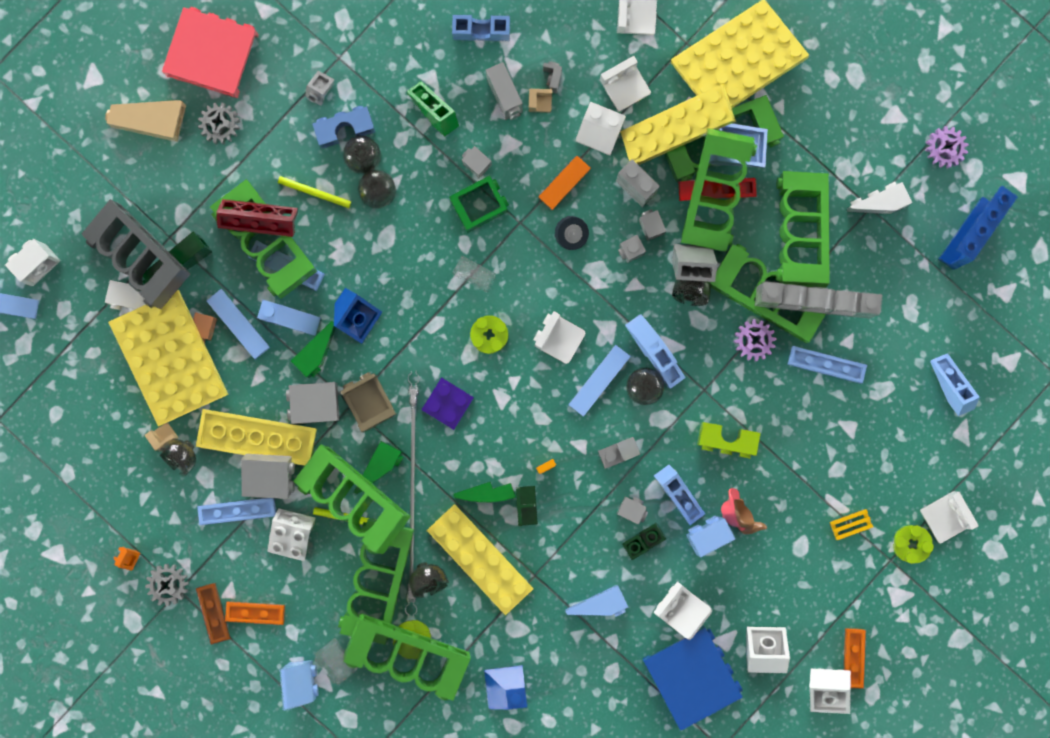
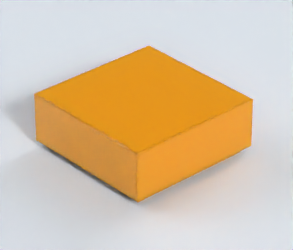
M552 459L536 467L539 474H542L555 467L556 463Z

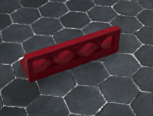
M222 199L216 211L217 227L221 229L293 237L295 234L294 221L298 214V208ZM283 214H291V216H282V215H283Z

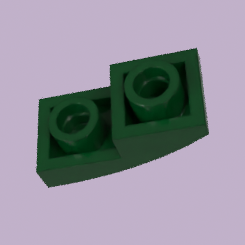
M654 523L622 543L631 560H634L649 551V549L665 541L666 537L658 524Z

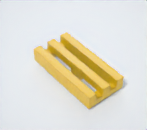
M867 509L829 522L836 540L873 528ZM860 515L864 516V518L860 520L851 522L838 528H836L835 526L838 523L847 521ZM866 522L867 524L865 526L856 528L843 534H838L839 531L856 526L858 524Z

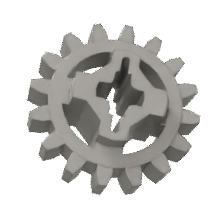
M214 103V108L206 106L208 111H201L204 117L198 118L202 123L198 128L203 130L201 135L203 137L207 136L206 140L208 142L213 139L215 145L218 144V141L224 145L226 139L230 142L232 141V135L237 137L235 130H240V127L236 123H239L240 119L235 118L238 114L236 111H232L233 108L231 106L226 108L225 104L221 103L220 107H218ZM226 114L230 116L231 122H229V120H226ZM221 120L223 124H219V126L217 127L216 123H220ZM207 126L212 127L213 134L209 132Z
M169 563L164 564V569L159 565L157 566V571L151 570L153 576L146 578L150 581V584L145 585V587L151 590L147 595H153L152 601L158 599V605H162L165 602L166 606H170L171 601L175 605L178 603L177 598L180 600L184 599L182 593L188 592L185 586L189 585V582L184 581L188 576L181 574L182 568L176 570L177 565L175 564L171 568ZM163 572H170V573H172V574H171L170 576H167V577H166V576H165L164 574H162V573H163ZM170 581V588L164 589L166 586L165 582ZM166 593H169V594L172 595L173 597H171V598H166V597H163V595H165Z

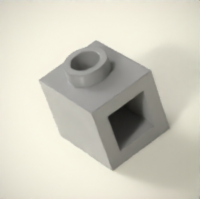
M638 235L620 243V249H618L623 260L626 259L627 263L646 253Z
M624 497L616 514L639 524L640 521L644 522L648 512L645 511L647 507L643 505L644 501L636 497L633 500Z

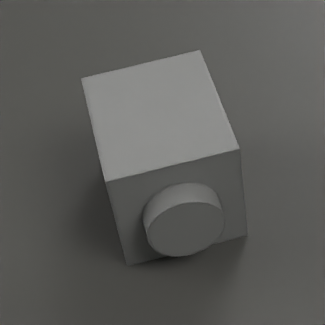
M475 146L472 149L468 148L462 155V164L479 179L492 165V161Z
M651 209L641 214L642 217L639 218V223L647 241L666 233L658 210L653 212Z

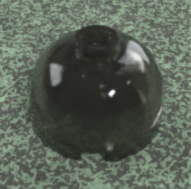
M358 135L352 137L346 143L343 150V158L350 170L357 174H367L373 172L380 163L381 151L374 139Z
M372 170L362 176L359 181L358 192L360 198L367 206L380 209L392 203L396 196V185L388 173L381 170Z
M675 281L672 297L682 304H684V300L692 302L691 306H704L708 304L711 296L709 282Z
M640 368L629 376L626 383V391L634 403L642 406L651 405L662 397L664 380L656 370Z
M171 439L157 450V452H162L160 457L174 471L176 468L181 470L179 473L181 476L185 477L196 463V454L193 451L195 447L188 440L184 442L181 439Z
M427 562L417 565V569L412 572L409 579L410 590L415 598H423L424 593L429 592L430 596L445 589L448 586L447 583H449L446 573L440 566L428 564Z

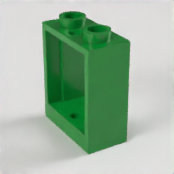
M490 176L449 196L467 233L508 212L507 206L509 204L505 196H500L498 192L500 187L496 179L492 180ZM488 184L500 208L471 222L459 199Z

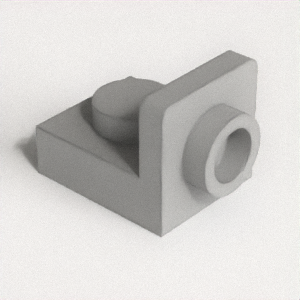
M556 62L544 63L543 71L553 73V75L549 74L547 85L550 86L553 93H557L562 75V67Z
M318 71L308 83L305 97L313 103L322 105L324 97L334 85L335 79Z

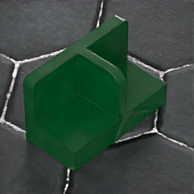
M535 486L516 487L518 526L538 524Z

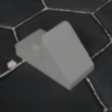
M634 437L598 451L605 469L640 455Z

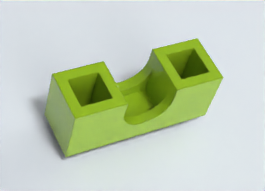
M701 423L697 444L702 446L701 450L713 452V448L720 449V453L732 455V452L740 453L739 457L751 459V455L757 456L761 433L740 429L737 439L729 443L722 438V425Z

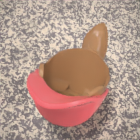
M736 488L729 489V500L721 506L722 517L725 518L726 522L733 527H738L743 534H753L767 529L765 524L754 522L751 511L744 505V500L740 499L739 491Z

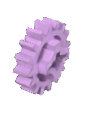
M944 126L942 131L938 128L935 130V133L930 134L929 137L931 139L926 141V144L930 145L925 149V151L930 152L928 159L933 157L932 164L939 162V168L943 167L944 164H946L947 169L952 164L957 166L959 164L958 161L962 162L965 159L962 155L968 153L964 148L969 146V144L963 142L967 137L960 136L961 130L957 133L954 132L955 127L948 130L947 126ZM952 144V146L949 149L941 150L942 148H944V146H949Z
M753 319L751 325L746 321L744 323L745 328L743 326L738 327L741 332L735 333L738 339L734 343L739 345L736 351H742L741 357L746 354L748 361L752 357H754V361H758L759 356L763 360L766 358L765 353L767 355L772 354L769 349L775 348L772 342L776 338L771 336L774 330H768L769 324L763 326L762 320L756 324V320ZM758 328L760 330L758 332H752L749 329ZM765 334L767 337V344L764 342ZM743 337L746 339L745 346L743 345ZM758 337V343L753 345L751 343L753 341L752 338ZM752 349H758V350L761 351V352H760V353H752V352H750V351H751Z

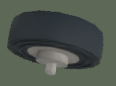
M576 216L562 218L555 228L557 243L567 250L581 248L589 237L587 224L583 219Z

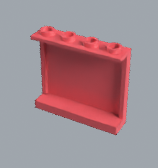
M183 7L162 72L167 77L238 98L240 93L238 86L254 38L259 35L255 27L249 24L242 26L236 24L237 22L230 18L223 20L218 15L210 12L204 14L197 8L190 7L188 9Z

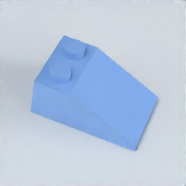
M732 123L718 129L720 131L753 137L757 150L755 157L751 156L750 162H747V167L764 168L766 166L768 129ZM712 154L709 160V164L742 166L738 160Z
M313 660L289 662L280 670L284 710L311 703L319 695L318 684H315L314 677L317 676V667L313 665Z

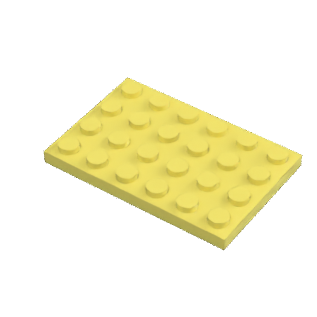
M761 0L672 58L671 64L696 96L719 85H723L732 109L808 59L809 54L765 0Z
M179 290L174 293L162 309L150 308L144 305L108 322L158 426L228 395Z

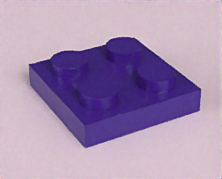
M441 377L421 410L455 430L474 397Z

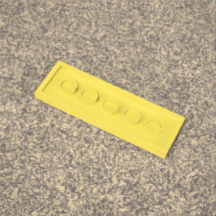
M719 85L620 132L629 161L633 159L640 165L705 136L708 128L718 130L736 121L725 87Z
M202 409L196 447L240 455L292 456V463L305 466L313 454L317 429Z
M456 504L427 529L429 534L505 616L534 589Z

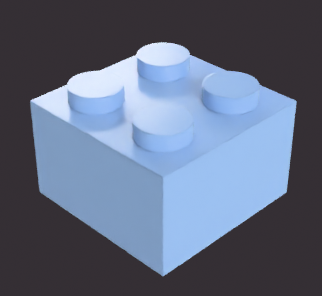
M713 516L706 520L707 524L703 526L696 525L688 529L690 533L686 534L697 556L702 557L735 540L725 518Z

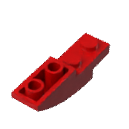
M744 178L739 183L740 198L757 197L756 178ZM695 180L678 182L679 201H690ZM704 180L701 195L717 199L732 198L736 191L730 185Z

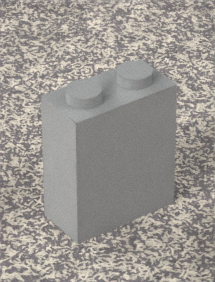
M504 62L486 69L487 81L505 120L509 118L514 120L521 116L523 103Z
M633 159L618 172L616 182L642 208L656 195L660 187Z
M674 244L672 264L676 280L715 282L717 261L713 249L696 245Z
M336 382L289 385V390H286V399L290 401L287 417L288 421L291 420V424L340 421L338 386Z
M245 454L241 459L242 496L288 499L295 489V483L292 481V474H294L295 470L292 456Z

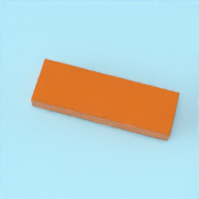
M576 156L538 198L553 210L591 168L581 158Z
M226 602V622L284 624L285 605Z
M845 628L844 670L851 671V688L864 689L865 629Z

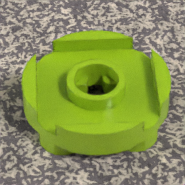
M488 315L478 318L472 325L470 338L478 351L485 354H494L506 345L508 330L506 324L500 318ZM490 329L495 336L487 340L484 332H488Z
M918 525L903 526L895 533L893 550L902 561L910 564L921 563L933 551L934 545L931 535L926 529ZM910 539L917 541L915 549L908 547Z
M408 620L398 626L431 638L428 626L419 620ZM402 642L398 654L407 659H417L421 649Z

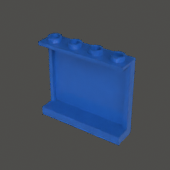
M1001 185L991 201L981 197L938 259L953 270L974 261L1018 196Z
M704 626L696 632L692 639L683 638L652 656L648 655L642 658L681 731L743 698L740 693L743 689L738 680L734 682L731 676L734 672L729 663H724L722 659L724 654L720 646L716 647L712 641L715 637L711 629L706 630Z

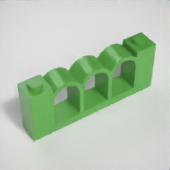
M767 95L732 108L734 118L749 113L755 127L768 129L767 146L772 148L780 144L784 135ZM685 145L664 154L676 182L693 179L692 176L697 172L699 165L692 162Z
M708 128L683 227L682 243L725 252L728 245H732L734 237L731 234V228L734 224L733 208L740 200L739 183L747 174V162H750L751 156L755 157L757 150L753 137ZM711 154L732 158L742 164L741 170L733 175L707 170ZM704 180L730 185L735 189V195L727 200L702 196ZM698 205L723 210L729 215L728 220L723 224H712L695 220Z
M783 171L780 177H777L776 189H779V196H783L780 200L779 209L785 220L780 226L779 234L785 246L780 251L779 259L781 266L776 271V280H779L781 284L826 288L830 284L829 173ZM794 196L817 198V213L794 211L789 207L787 198ZM789 222L817 223V238L795 237L788 231L787 224ZM791 247L817 248V264L795 263L788 257L787 249Z
M246 179L211 205L210 208L213 210L211 215L217 221L216 211L222 199L260 204L266 203ZM227 229L235 238L241 240L243 251L249 257L256 260L259 272L268 279L266 281L270 286L267 289L274 297L277 295L282 299L318 272L292 237L281 236L264 250L253 253L249 250V242L258 233L236 232ZM287 244L296 258L278 272L266 273L264 264L267 258Z
M732 244L716 271L715 282H709L708 286L804 343H809L826 314L803 311L796 324H793L778 315L779 309L777 308L771 311L766 307L755 306L754 299L757 286L767 278H776V271L767 273V269L761 260L747 258L749 253L746 252L747 249L739 244ZM745 264L755 265L760 271L759 282L750 297L730 287L741 267Z
M320 444L293 481L298 485L297 489L305 495L311 494L315 501L328 504L333 517L338 520L348 521L351 532L358 537H364L362 542L366 545L365 548L372 554H384L411 517L328 446ZM336 467L346 477L335 492L325 499L322 494V486ZM355 484L365 494L353 510L345 516L341 511V502ZM374 500L385 510L371 529L363 532L360 527V519Z
M369 518L367 523H363L362 531L367 532L371 529L376 520ZM403 527L390 544V546L401 548L396 568L371 562L366 555V545H362L360 559L364 565L356 571L353 577V584L357 591L347 602L348 612L345 613L344 617H340L338 628H341L340 634L352 636L360 616L353 607V601L358 596H368L388 601L383 621L392 624L414 529ZM366 569H372L393 574L390 594L363 587L360 582L361 572ZM376 633L373 642L385 645L388 637Z
M360 613L343 656V662L351 668H362L364 664L373 673H383L389 670L390 675L398 682H409L415 678V683L419 688L424 691H435V695L445 701L448 699L454 701L471 659L470 652L362 613ZM376 633L396 640L388 659L381 663H375L367 656ZM402 642L421 649L414 667L406 672L398 671L393 666ZM427 652L446 658L440 675L432 681H426L419 676V671Z

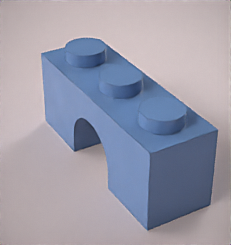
M453 15V40L510 41V16H491L487 20H477L472 18V15Z
M358 106L348 113L343 111L336 113L335 117L329 119L327 117L317 119L316 123L312 125L320 148L324 149L340 144L337 135L338 131L344 126L352 127L357 138L375 133L368 108Z

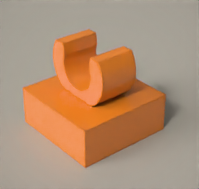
M119 547L120 553L118 557L114 556V565L132 571L141 553L133 549Z

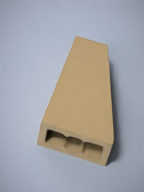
M180 100L114 104L110 106V110H107L105 118L107 124L112 128L178 142L186 105Z

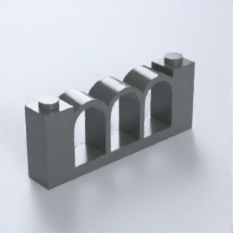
M111 199L82 232L87 245L93 249L97 248L99 253L111 258L114 268L128 275L130 284L134 288L141 290L139 294L144 298L143 302L150 308L162 309L190 275L120 203ZM126 225L130 232L111 251V241L122 227ZM142 241L147 246L146 249L127 268L126 261L129 254ZM158 257L163 262V265L143 285V274Z

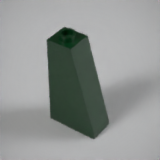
M193 231L173 247L169 253L188 270L211 254L212 251L204 239ZM160 259L143 274L144 280L142 282L144 284L163 265Z

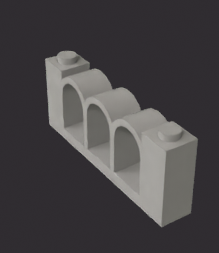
M763 282L757 286L755 306L867 319L880 315L882 295L807 288L772 282Z

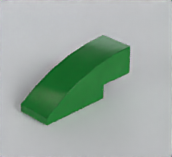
M491 481L453 494L455 498L473 502H498L516 498L511 483L493 489Z

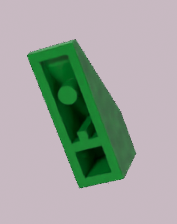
M422 81L406 91L433 127L444 137L459 127L455 111Z
M333 321L291 360L307 378L311 376L314 378L322 371L320 368L324 364L336 329Z
M380 441L363 476L372 484L392 471L395 466L399 467L404 458L401 456L403 452ZM356 486L354 493H361L362 490Z

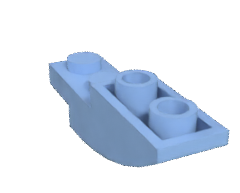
M641 314L625 324L645 357L649 358L668 388L671 389L686 378L676 364L677 361L668 347Z

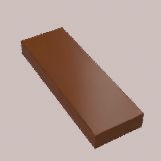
M216 583L196 588L210 643L215 644L231 639Z

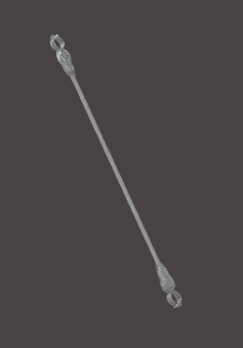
M411 383V386L408 388L411 406L410 528L414 529L415 409L419 388L418 386H412ZM413 534L410 546V577L407 584L406 601L408 603L413 602L414 605L417 594L413 578Z

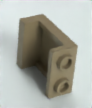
M370 372L359 377L360 381L355 384L353 381L345 384L343 390L340 391L362 433L397 415L376 374H370Z

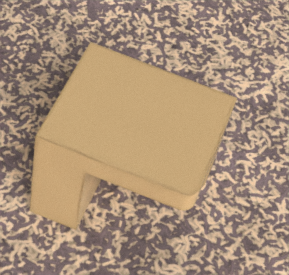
M529 89V112L550 113L552 89Z
M165 423L157 430L149 431L145 434V437L155 451H161L179 438L169 423Z

